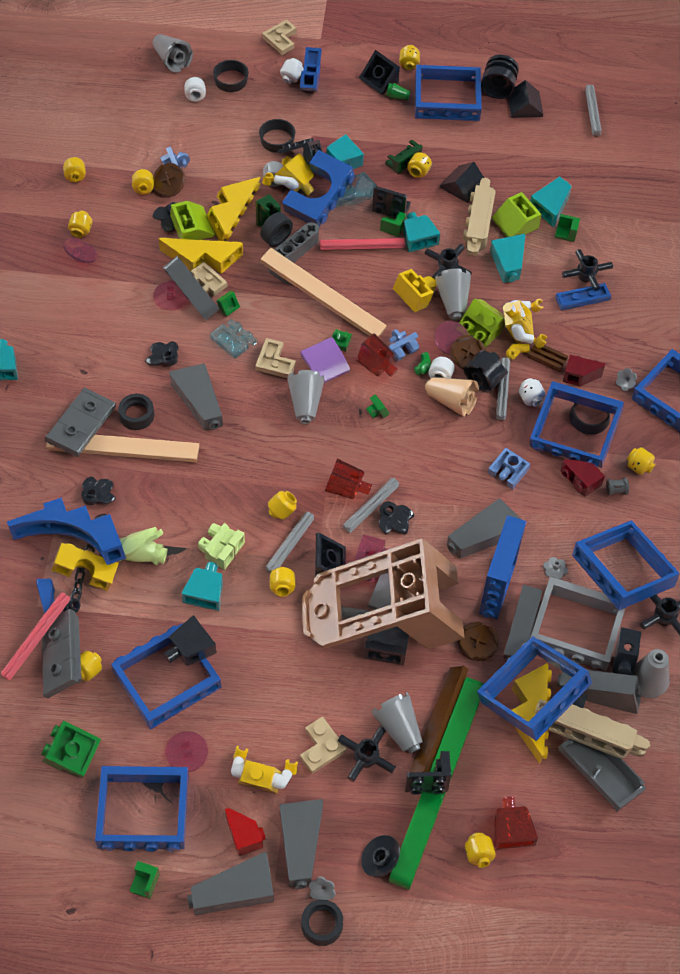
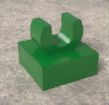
M233 291L227 292L216 301L222 314L225 316L240 308Z
M335 329L332 337L340 350L346 352L352 339V334Z
M374 394L370 397L373 404L366 408L370 416L375 418L380 413L383 418L387 417L390 413L378 396Z

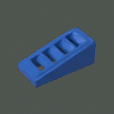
M51 578L36 579L44 614L54 602L55 587Z

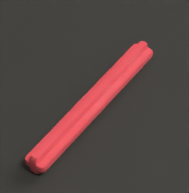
M404 238L320 240V250L405 248Z
M63 592L58 595L2 670L1 675L7 680L12 679L70 601L68 595Z

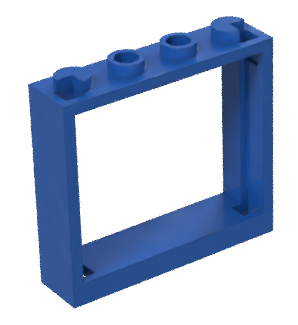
M416 65L415 119L480 121L482 110L481 67ZM421 79L475 81L476 104L421 102Z
M671 349L634 389L631 399L650 411L651 414L665 421L666 424L680 431V413L645 390L667 366L680 374V353Z
M552 381L531 434L530 447L537 451L550 452L556 457L563 456L569 460L590 462L596 467L602 468L621 418L624 402ZM555 397L614 414L599 456L540 438Z
M508 515L506 517L487 574L479 614L485 618L490 617L498 620L517 562L527 522L525 520Z
M632 520L576 542L572 553L574 559L618 610L675 587L680 575L676 568L665 558L664 554L656 548L653 542L647 538ZM627 539L661 578L627 592L593 552Z
M183 623L170 627L164 634L154 636L148 643L135 647L132 652L116 658L111 663L115 677L150 730L222 688L220 677L207 658L200 660L199 663L209 677L150 712L123 672L169 645V636Z
M532 636L482 685L477 693L484 706L537 741L592 684L588 670ZM538 655L572 678L528 722L494 698Z
M102 766L95 836L97 848L107 849V851H112L114 848L124 851L144 849L149 852H154L158 849H166L170 852L185 849L189 782L188 767ZM108 782L180 783L177 836L104 835Z

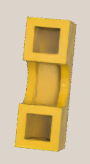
M61 543L51 571L70 578L75 568L84 567L91 574L89 585L108 591L119 563L115 562L107 565L103 557L95 555L92 551L81 550L73 544Z

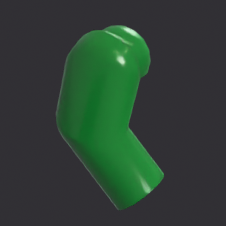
M428 352L420 355L422 362L414 368L416 375L426 374L429 371L431 359Z

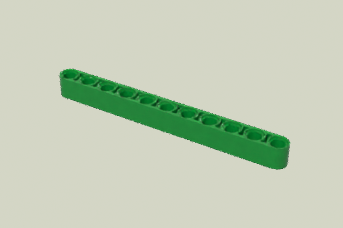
M469 677L465 678L430 772H434L436 759L440 758L441 751H450L452 778L480 703L477 691L482 687L483 682ZM423 792L421 794L401 846L398 863L392 870L389 879L390 883L410 890L446 792L443 794Z

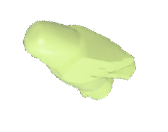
M153 527L120 538L126 556L125 560L153 562L155 565L159 563L164 564L168 549L163 548V544H157L153 541L159 538L163 531L161 529L157 531V528Z

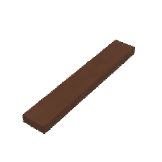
M464 665L450 667L422 738L421 748L417 751L410 772H430L469 670Z

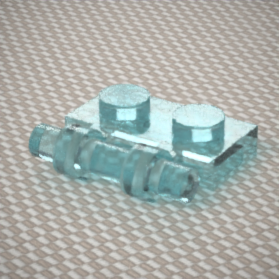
M230 319L227 323L230 326L229 328L222 324L210 333V338L236 359L248 349V342L255 345L257 339L254 338L250 331L242 328L239 322Z

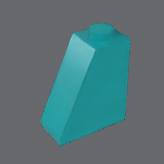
M560 176L534 193L530 199V202L542 214L541 218L552 227L556 225L570 197L572 188L569 182Z
M525 234L491 241L490 254L503 283L520 280Z

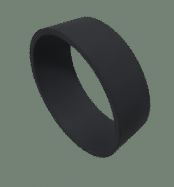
M225 60L214 67L213 75L219 89L226 92H237L247 84L249 71L244 63L237 60ZM229 70L238 71L245 76L242 81L234 84L223 83L217 79L221 73Z
M268 120L259 129L261 144L268 151L279 153L278 150L283 149V145L294 143L295 128L286 120ZM271 130H283L292 137L291 140L283 144H271L263 139L264 135Z
M574 403L569 418L575 429L592 435L601 433L608 427L610 413L606 412L607 418L603 422L588 424L578 418L575 407L579 404Z

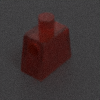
M375 333L361 344L356 361L374 375L380 376L383 372H386L392 377L398 370L392 364L394 353Z
M337 458L325 491L355 499L357 491L369 495L372 484L362 481L365 473L363 470Z
M513 796L503 798V808L497 809L495 813L494 849L535 846L538 836L528 808L526 806L516 807L515 797Z

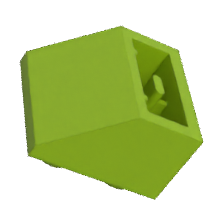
M521 192L508 198L491 219L507 237L528 234L538 229L542 214Z
M190 201L171 205V219L179 239L202 240L215 235L203 206Z
M473 299L456 330L463 335L474 336L473 338L479 339L486 348L504 329V314L482 299Z

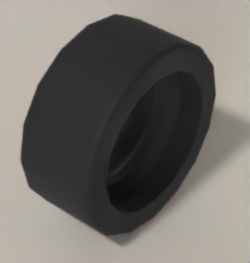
M274 213L264 222L260 231V237L272 247L279 246L291 234L293 222L283 213Z
M130 394L119 403L120 421L128 429L141 430L153 422L155 416L153 402L144 394ZM136 405L147 408L148 412L140 418H130L125 413L128 408Z
M319 899L311 902L304 909L301 918V929L304 937L310 943L317 946H327L334 943L340 937L343 930V914L341 909L329 900ZM327 910L334 916L335 927L330 934L317 935L311 930L309 919L315 911Z

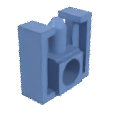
M505 448L488 468V474L495 477L502 467L504 470L499 474V479L505 480L509 474H512V477L507 480V486L513 490L530 469V463ZM513 462V463H516L517 465L511 466V465H509V463Z

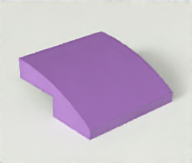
M333 337L301 351V357L309 369L319 372L321 377L324 375V383L350 372L348 363Z

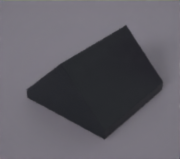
M375 50L359 78L383 95L387 92L389 83L399 84L400 66Z
M526 80L515 86L514 92L508 97L511 118L543 117L539 91Z
M470 162L459 165L440 185V188L468 203L471 192H475L476 185H480V180L484 176L476 163Z
M319 532L316 533L315 577L318 573L346 564V546Z

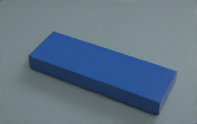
M606 283L599 284L600 289L598 291H594L592 286L556 293L555 298L562 311L611 300V294Z

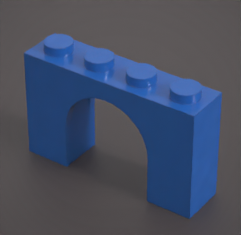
M318 150L310 161V168L313 173L327 179L331 183L330 190L319 198H308L290 190L282 205L285 212L307 223H316L320 227L321 224L326 222L329 212L335 209L338 199L343 197L347 186L353 182L355 175L352 166Z

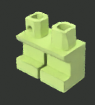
M213 523L208 530V535L213 537L210 541L204 537L201 538L198 542V549L205 553L207 560L216 563L218 567L225 570L233 560L234 555L236 556L244 545L245 533L240 530L234 531L225 523L222 526Z

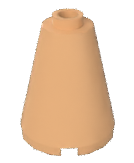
M431 378L427 381L425 390L427 395L465 417V414L469 415L475 406L477 398L474 395L475 391L478 392L479 387L478 383L474 380Z

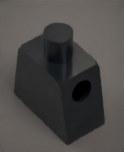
M193 615L169 636L172 648L164 652V656L169 663L180 658L186 666H189L216 654V643Z
M621 627L613 653L612 673L633 676L639 656L641 631ZM626 644H630V645H631V648H629V651H627V650L624 648V645H626Z

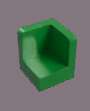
M399 212L396 220L382 217L380 231L399 237L403 230L406 214Z
M560 214L555 238L575 242L581 218Z
M137 861L134 868L136 875L130 892L151 899L160 875L158 867Z

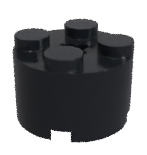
M484 350L478 351L464 368L466 378L476 381L479 385V390L486 393L493 390L508 374V371L499 361L500 357L497 353H489Z

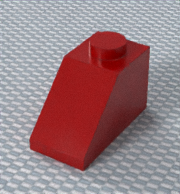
M226 808L225 817L238 856L262 849L263 840H266L263 828H258L255 820L233 809Z

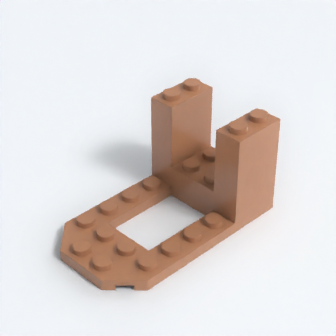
M423 538L318 573L313 580L315 583L309 591L306 590L302 596L303 633L326 649L396 626L428 649L464 639L463 620L440 603L439 590L459 584L457 566ZM389 572L391 605L342 620L340 589Z

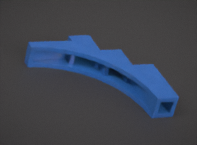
M62 497L43 503L44 509L7 521L13 540L39 534H61L75 537L93 546L102 555L107 565L126 559L110 514L91 520L86 505L67 512Z

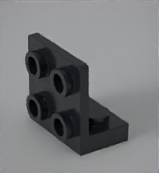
M313 138L283 145V149L278 150L280 154L303 148V158L309 164L317 151H322L320 140L314 141Z
M378 186L374 187L373 212L395 219L399 212L407 215L411 206V201H407V195Z
M397 626L368 635L364 659L404 665L409 635Z
M441 751L440 758L436 759L434 772H408L405 792H410L413 795H419L423 792H432L433 794L448 792L451 779L450 751Z

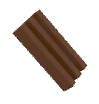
M534 344L528 353V358L560 372L568 360V355L546 345L538 348Z

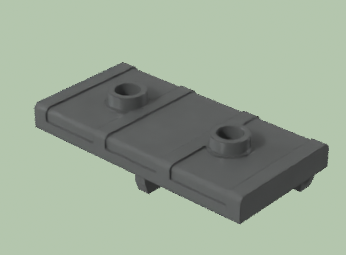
M83 388L66 412L59 418L55 426L45 436V441L79 457L116 408V403L87 388Z
M71 609L61 613L42 637L43 697L50 698L66 688L81 682L79 617Z
M568 739L558 748L617 812L641 795L646 789L644 786L645 782L623 759L572 739Z

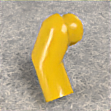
M512 344L506 351L507 358L512 360L520 353H529L530 345Z

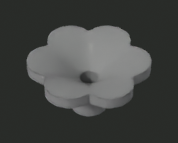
M625 368L617 373L616 384L621 386L623 391H628L636 386L635 380L637 375L630 368Z
M551 557L543 565L544 570H546L545 575L549 578L561 579L568 572L567 567H565L566 562L562 559L558 560L555 557Z
M318 877L309 884L310 896L318 900L333 899L336 895L334 891L335 885L324 877Z

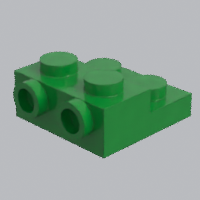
M63 720L59 726H54L50 734L53 737L51 744L46 743L41 755L44 756L42 762L60 771L64 769L83 778L101 738Z

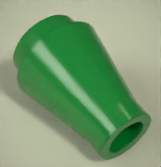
M389 83L386 96L389 99L408 100L411 91L396 83Z

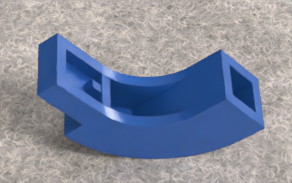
M306 47L304 70L301 71L300 81L301 91H318L322 48Z

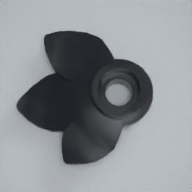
M171 202L166 207H158L153 213L152 217L161 221V228L165 232H171L175 229L171 219V205L176 204V202Z
M170 341L167 344L162 342L154 343L150 347L152 355L145 359L146 363L157 366L163 363L165 366H173L178 362L177 351L179 346L174 341Z
M92 476L84 480L81 498L85 504L95 505L98 502L108 504L116 499L110 493L113 488V481L109 479L97 481Z
M390 501L384 502L379 508L381 516L379 527L385 535L392 529L398 533L407 534L409 529L408 520L414 517L412 510L405 505H396ZM386 508H390L392 513H389Z

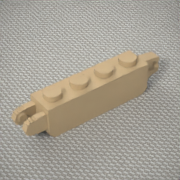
M482 178L480 185H476L475 192H471L470 202H473V204H469L468 215L470 217L466 218L465 224L468 230H464L463 240L466 241L467 255L477 256L479 250L486 248L496 193L494 188L490 187V180L488 178Z
M540 699L536 706L535 714L549 701ZM573 704L549 728V731L620 759L626 758L628 754L643 757L651 746L650 741L637 735V730L629 725L618 723L609 717L598 715L586 708H580Z

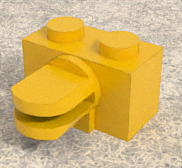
M412 269L398 274L392 289L414 312H417L428 306L437 284L434 278L430 276L423 278L421 275L418 276Z

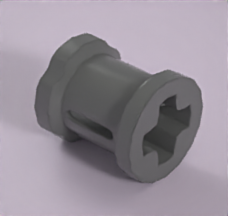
M626 477L622 480L607 479L606 490L608 496H612L615 493L627 495L629 493L628 479Z

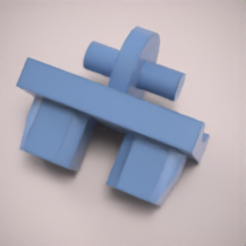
M171 146L166 148L168 154L160 157L163 165L171 162L179 167H187V164L190 162V157L187 153L179 152L176 155L173 153Z
M396 329L391 332L392 337L388 339L393 344L388 346V350L385 353L387 356L391 355L397 362L406 356L402 348L406 347L410 354L418 351L420 347L416 341L418 338L417 333L414 332L403 338L406 336L405 331L400 333Z

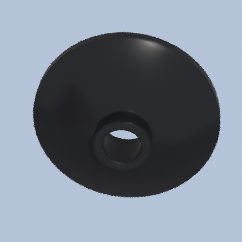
M381 835L372 839L362 853L361 864L363 870L371 877H382L390 873L395 868L400 857L398 842L388 835Z

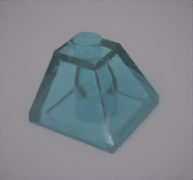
M365 172L356 175L353 182L347 186L343 197L338 199L335 208L370 200L373 197V189L377 185Z

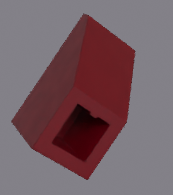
M570 354L563 382L583 386L601 378L606 363Z
M565 459L562 462L560 471L563 477L568 479L584 497L602 486L605 475L593 463Z

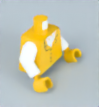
M300 153L294 158L290 156L283 158L281 162L283 167L275 173V177H273L272 173L268 172L262 181L266 186H270L273 181L275 184L284 185L289 190L295 192L302 189L307 196L315 190L309 183L314 174Z
M537 299L533 303H530V301L514 300L503 306L505 326L517 344L523 342L534 343L536 347L542 348L547 343L545 341L547 339L546 335L540 334L535 338L533 332L531 310L537 313L544 308L539 306L543 302L541 299Z
M236 746L231 773L234 777L239 778L238 784L277 794L278 789L285 788L292 775L297 773V761L296 763H290V760L287 759L285 761V768L281 772L274 767L246 760L248 749L246 748L243 751L239 749V746Z

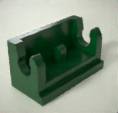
M410 140L409 143L411 145H408L406 149L395 156L388 155L387 157L390 160H386L385 164L397 174L401 173L407 168L408 162L415 153H422L423 146L421 144L419 145L414 140Z
M270 194L255 201L256 225L261 228L271 215L278 212L281 213V205Z

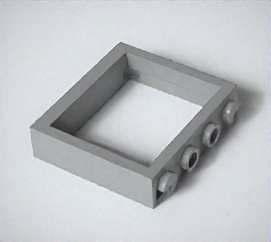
M550 577L531 637L534 636L577 664H585L595 670L598 668L606 671L610 663L625 608L618 610L604 593ZM551 594L616 615L605 655L538 634Z

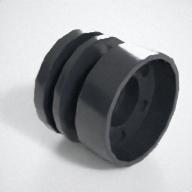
M500 54L490 57L486 63L481 80L482 91L495 99H505L511 96L514 92L519 73L518 63L507 55Z

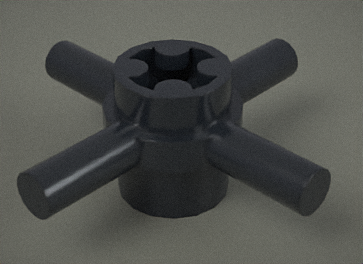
M459 244L455 250L451 248L444 249L441 254L429 248L425 250V255L438 261L439 269L432 278L435 279L437 275L438 277L441 276V272L448 269H461L464 273L467 270L472 275L470 270L458 265V256L465 249L463 244Z
M581 249L576 250L575 254L580 262L577 269L562 271V277L578 276L581 281L590 282L593 290L598 291L600 286L595 278L598 271L613 269V263L598 264L596 257L591 255L584 256Z
M657 594L649 597L656 605L654 615L641 622V628L645 630L656 623L662 626L672 625L680 636V623L677 620L680 600L677 602L671 597L661 600Z
M379 726L372 739H364L359 744L342 734L339 737V743L354 751L356 764L347 777L349 781L355 782L363 767L369 768L375 764L393 774L396 766L379 757L378 743L386 732L383 727ZM367 750L372 752L370 753V757H367V755H365L367 753Z

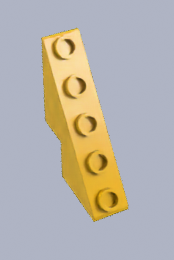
M260 177L221 187L216 196L220 204L212 206L206 215L219 241L229 240L233 233L230 229L232 227L236 228L240 221L238 216H243L247 209L245 204H250L254 197L252 192H257L261 185L259 183Z
M159 238L160 251L172 259L178 256L189 271L205 262L222 274L243 256V243Z
M547 663L515 680L512 690L522 704L512 709V711L528 722L536 715L535 709L540 699L550 701L551 689H548L547 686L548 682H551L552 670H548L549 665ZM515 727L538 763L540 764L542 759H547L548 746H544L545 739L548 740L549 729L535 741Z

